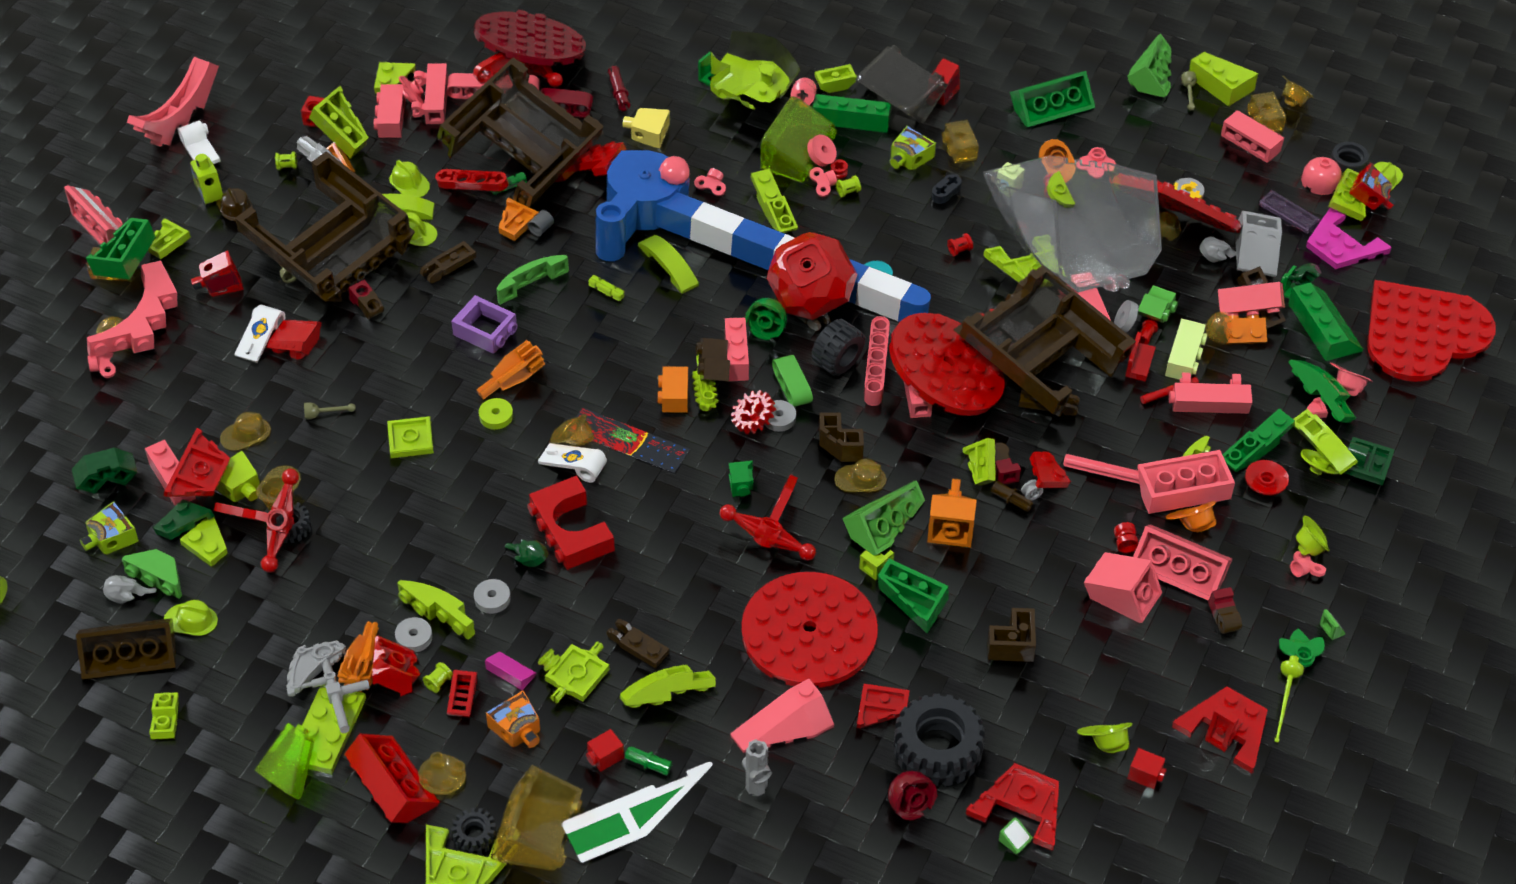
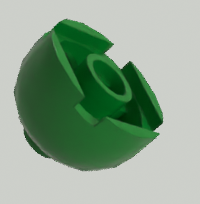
M761 298L750 306L746 312L745 320L750 327L749 331L754 336L770 340L780 336L786 327L787 313L783 305L776 299Z

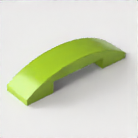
M382 194L405 213L413 212L421 219H433L434 203L429 200L404 194ZM382 200V208L379 213H398Z
M654 235L638 243V246L648 257L653 256L671 276L672 284L681 294L699 286L688 264L666 240Z

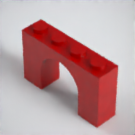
M577 476L529 494L530 503L527 504L531 516L535 515L537 518L536 522L539 530L545 532L549 547H554L557 561L559 563L562 562L566 570L615 551L614 536L605 522L581 531H567L556 524L557 519L562 514L587 504L586 490Z

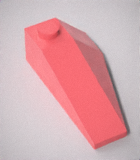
M807 679L787 690L731 733V737L744 753L749 746V742L755 739L761 742L764 741L768 747H771L774 743L784 741L785 743H791L793 739L803 737L807 739L814 738L833 728L834 723L822 694L811 680Z

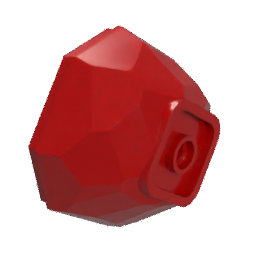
M812 232L802 234L776 248L767 274V280L778 301L785 308L786 313L809 320H814L848 302L857 278V273L840 241ZM805 264H811L809 268H804Z

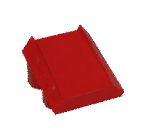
M283 320L269 339L266 348L272 349L275 353L286 351L290 353L291 358L301 359L310 353L319 340L321 323L317 321Z
M376 636L372 671L373 685L376 683L401 693V696L411 693L413 683L420 676L419 670L414 666L417 662L414 650L381 636Z

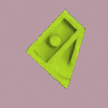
M379 62L374 86L375 93L380 92L381 84H402L399 81V77L404 76L407 78L410 72L414 73L416 71L415 64Z
M163 219L161 222L162 228L155 231L156 238L150 246L148 253L162 259L191 238L189 231L167 219Z
M986 438L963 447V453L968 454L970 459L968 466L972 471L974 483L983 486L994 482L996 475L995 439Z
M206 517L180 539L182 546L211 567L228 554L214 517L210 520Z

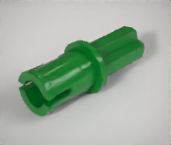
M628 747L625 753L626 759L643 765L645 770L649 768L665 776L670 772L672 761L654 755L652 751L646 753L637 748Z

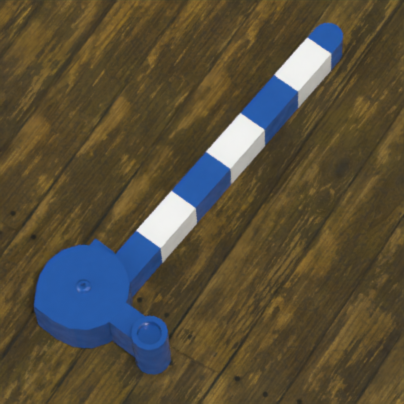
M649 150L621 151L612 161L607 171V202L601 203L596 209L595 250L597 256L602 260L616 261L621 259L625 254V243L636 229L655 230L663 228L769 270L776 248L794 239L792 236L689 197V178L679 185L669 184L664 179H661L659 168L663 161L668 158L662 153ZM849 259L857 273V278L848 302L898 322L913 314L929 312L931 296L926 289ZM805 264L804 268H809L811 264Z

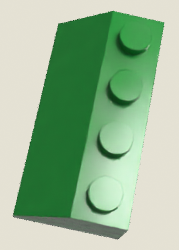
M1086 71L1010 92L1014 110L1026 127L1095 108Z
M815 94L812 124L887 133L892 103Z
M1312 283L1292 287L1288 304L1325 361L1363 352L1362 346L1325 291Z

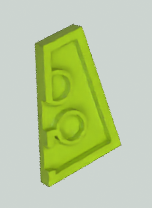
M1347 168L1341 176L1328 207L1362 221L1366 217L1365 204L1349 194L1358 172Z

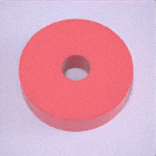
M817 135L809 140L807 150L815 164L827 166L835 160L836 148L830 138L825 135Z

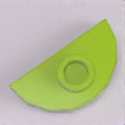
M1060 171L1054 173L1047 185L1049 197L1053 202L1064 205L1063 207L1073 208L1075 202Z

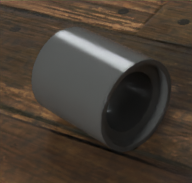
M541 210L528 222V228L534 235L541 236L554 223V219L550 213Z

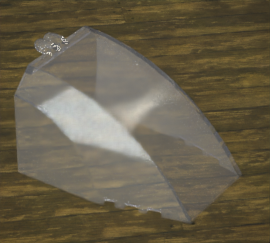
M1045 156L983 172L994 201L1024 250L1039 267L1045 266L1056 277L1078 293L1104 286L1109 291H1118L1119 287L1123 289L1129 288V279L1147 274L1162 251L1157 175L1106 162L1102 163V167L1097 165V161H1089V165L1082 164V159H1075V163H1068V158L1058 156ZM1058 171H1060L1075 202L1073 208L1063 207L1064 205L1059 204L1048 195V181Z

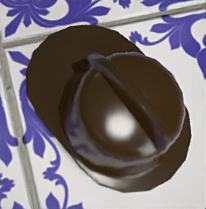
M228 188L223 191L222 198L216 201L222 215L230 221H236L235 218L252 207L247 193L238 188Z

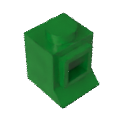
M753 460L729 463V481L732 497L750 495V490H753Z

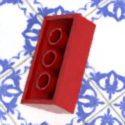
M359 734L344 754L349 760L350 766L358 773L362 783L369 789L373 799L380 805L385 812L386 818L391 822L408 823L435 808L440 803L393 736Z

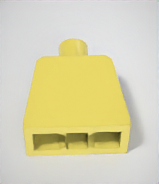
M640 108L635 118L624 117L623 127L631 129L634 141L660 148L670 125V112L663 109Z

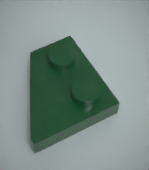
M182 500L153 529L157 535L171 540L183 532L195 528V522L204 517H207L208 520L212 519L214 514L208 508Z

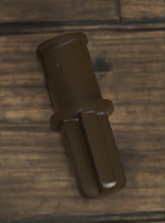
M996 481L992 486L991 493L1004 499L1007 504L1012 503L1026 512L1031 509L1033 502L1020 495L1017 489L1009 488L1000 481Z

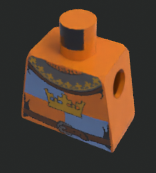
M524 691L519 692L486 712L488 727L511 747H516L525 742L529 748H533L539 743L540 738L536 735L540 731L539 718Z

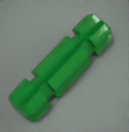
M520 172L515 174V177L514 175L507 177L509 185L502 191L517 187L521 180L526 183V175ZM491 191L493 195L501 193V191Z

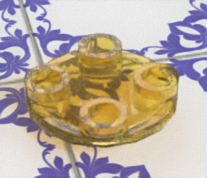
M434 752L421 765L418 772L419 782L430 793L438 795L450 794L463 785L466 778L465 764L453 756Z

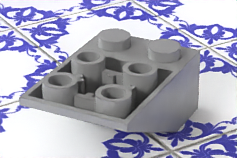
M1242 211L1238 219L1242 227L1239 233H1235L1237 270L1246 272L1261 266L1264 275L1276 277L1282 235L1281 218Z

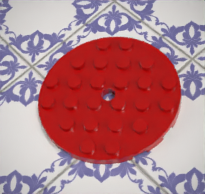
M917 313L901 320L891 334L889 352L896 371L907 386L912 385L920 392L919 397L931 405L936 403L945 407V411L958 415H979L995 406L1003 394L1005 380L1003 371L990 361L993 355L991 350L979 340L975 342L974 346L963 339L953 330L961 323L941 314Z
M797 572L770 581L753 595L745 608L742 618V640L752 662L769 677H776L785 681L786 685L796 686L810 679L814 685H818L821 688L849 679L866 665L868 658L874 652L877 641V618L868 599L849 582L825 573ZM805 625L816 627L812 632L804 630Z

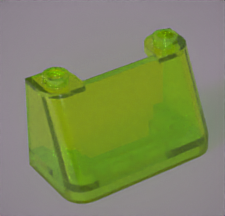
M791 96L763 137L761 143V169L766 170L770 168V171L803 182L807 176H810L809 173L813 169L807 150L809 140L817 135H825L834 140L837 133L835 125L800 98Z

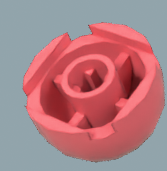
M1316 157L1306 164L1301 181L1305 188L1306 186L1311 188L1312 193L1329 195L1337 188L1342 172L1334 160L1326 157Z

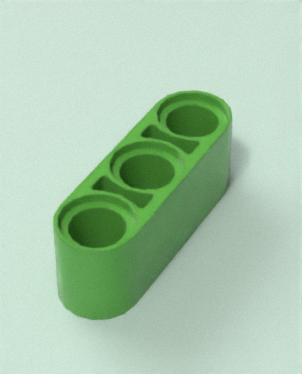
M789 355L772 360L774 373L788 402L794 407L813 402L810 386L795 356Z

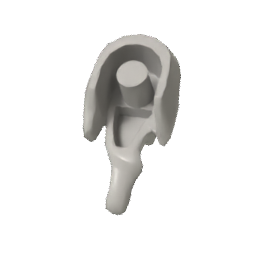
M1205 238L1200 244L1202 255L1213 263L1227 259L1225 255L1230 258L1236 256V251H1233L1229 244L1217 238Z
M118 575L109 577L103 587L105 597L120 604L135 599L132 593L143 596L144 594L156 592V588H145L139 585L135 579Z

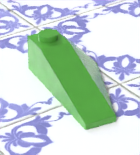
M1159 34L1131 68L1127 77L1130 84L1135 86L1137 91L1166 97L1171 88V83L1168 81V77L1171 76V71L1168 69V64L1171 63V47L1162 34Z
M913 481L857 509L842 519L851 539L872 555H877L894 543L896 535L903 531L905 523L915 515L925 499L918 482Z

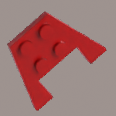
M610 142L604 146L600 144L592 146L588 152L578 157L555 182L565 181L576 171L592 169L594 176L607 174L612 161L621 151L626 150L624 143L615 144V142Z
M1225 687L1174 720L1172 728L1191 737L1201 722L1210 725L1213 713L1218 706L1232 712L1243 720L1241 727L1234 737V740L1243 744V747L1235 756L1233 763L1250 773L1254 771L1268 709L1233 689Z
M1015 763L995 781V784L988 791H984L974 804L971 803L968 806L966 815L986 823L995 804L1041 822L1032 843L1053 851L1055 846L1059 781Z

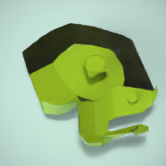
M732 31L728 52L724 58L719 61L711 52V74L715 75L711 79V91L721 99L740 101L750 109H754L753 105L742 101L738 95L745 94L760 102H772L776 98L781 99L800 73V68L788 49L777 38L764 34Z

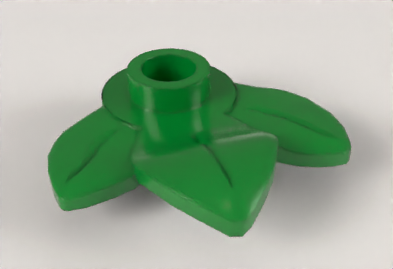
M1296 629L1292 633L1290 640L1279 639L1281 651L1288 656H1297L1299 658L1298 663L1302 664L1303 667L1311 666L1314 663L1315 657L1321 655L1324 651L1325 644L1322 637L1309 640L1300 629Z

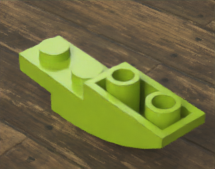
M770 168L751 173V180L757 191V199L772 227L781 233L798 230L785 196H781Z
M1306 409L1294 418L1295 426L1293 427L1316 448L1317 452L1340 475L1358 462L1342 441L1316 414L1313 415Z
M400 580L397 583L399 598L404 603H409L413 606L420 616L424 615L430 621L437 616L441 622H446L452 626L455 633L458 635L462 634L468 640L475 635L474 623L465 615L464 603L456 597L423 583Z
M688 665L674 666L638 680L620 693V699L629 707H640L641 704L645 703L660 705L664 701H671V692L680 694L691 689L705 691L709 687H716L715 677L710 671L693 673Z

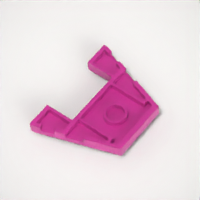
M1329 208L1306 244L1309 250L1334 269L1358 263L1360 259L1367 258L1369 260L1375 258L1377 254L1382 253L1386 255L1391 250V246L1378 237L1366 246H1362L1336 226L1345 220L1346 214L1333 208Z

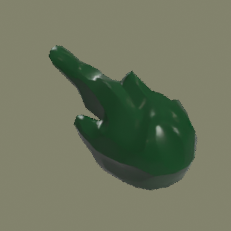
M1309 263L1296 269L1295 275H1290L1289 279L1294 280L1296 285L1312 283L1320 276L1322 271L1316 264Z
M521 539L520 544H505L506 548L520 554L515 556V560L527 567L540 565L549 555L547 548L537 540L526 541Z

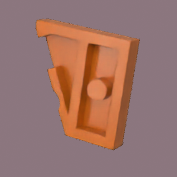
M508 198L506 200V209L503 211L502 220L499 224V233L515 241L528 229V222L539 212Z

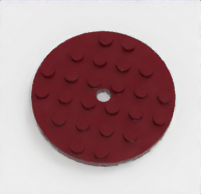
M518 10L517 12H494L481 16L475 23L474 35L478 41L485 42V47L495 53L499 50L504 52L507 58L512 59L514 57L517 61L553 66L554 62H561L562 65L574 63V59L580 60L585 53L586 43L583 36L565 24L546 18L544 14H528L524 10Z

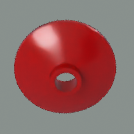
M1259 460L1248 466L1245 480L1248 486L1257 493L1276 495L1286 489L1289 476L1280 464L1269 460Z

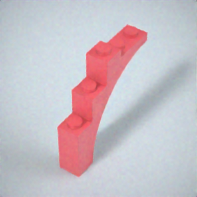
M194 57L182 83L164 105L147 115L138 117L129 115L127 123L134 125V130L145 133L144 137L151 139L150 143L162 147V144L170 146L176 128H179L180 125H188L193 109L196 110L197 107L205 108L219 66Z
M161 261L141 265V278L145 290L139 305L129 317L102 333L87 337V350L90 358L129 348L132 349L133 353L154 349L153 331L166 328V313L164 310L178 307L177 291Z

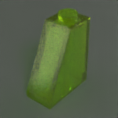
M287 723L255 771L288 795L300 800L315 740L308 736L310 731L302 725L298 724L295 727Z

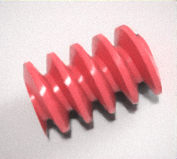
M800 78L795 82L791 90V100L795 105L807 107L813 102L817 91L814 81L810 78Z

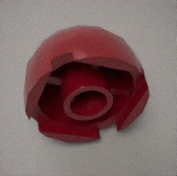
M918 771L901 773L892 781L888 789V799L891 807L904 820H914L922 817L924 814L921 812L927 807L931 809L937 798V788L932 780Z

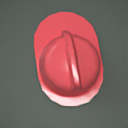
M1330 362V364L1338 368L1337 381L1351 396L1361 393L1368 382H1373L1367 377L1350 372Z

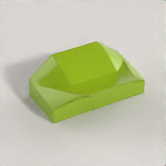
M850 64L815 72V78L820 89L828 93L846 90L856 82V74Z

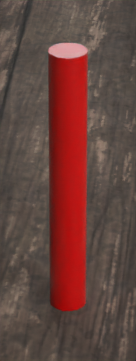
M1197 377L1191 378V383H1199ZM1174 385L1141 396L1142 404L1168 396L1169 391H1173Z

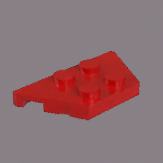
M196 428L164 491V496H213L230 463V457L225 452L219 450L212 440L209 442L202 435L203 431Z

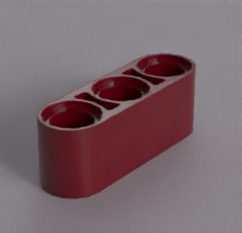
M543 88L540 90V92L549 96L553 102L563 107L574 117H587L590 114L593 96L587 92Z

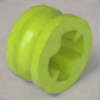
M550 649L540 658L538 664L543 665L544 670L548 671L558 662L560 656L554 655V650Z

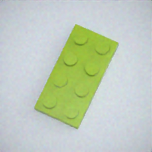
M320 686L287 757L288 764L332 775L366 700L365 693L354 692L343 695L342 704L349 725V731L341 733L333 704L329 703L326 686Z

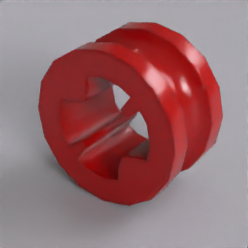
M838 159L831 163L830 167L834 171L836 178H844L847 175L848 164L846 161Z

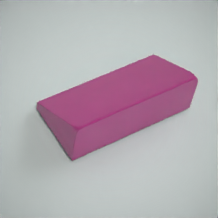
M501 652L485 660V666L488 671L521 690L536 676V672Z

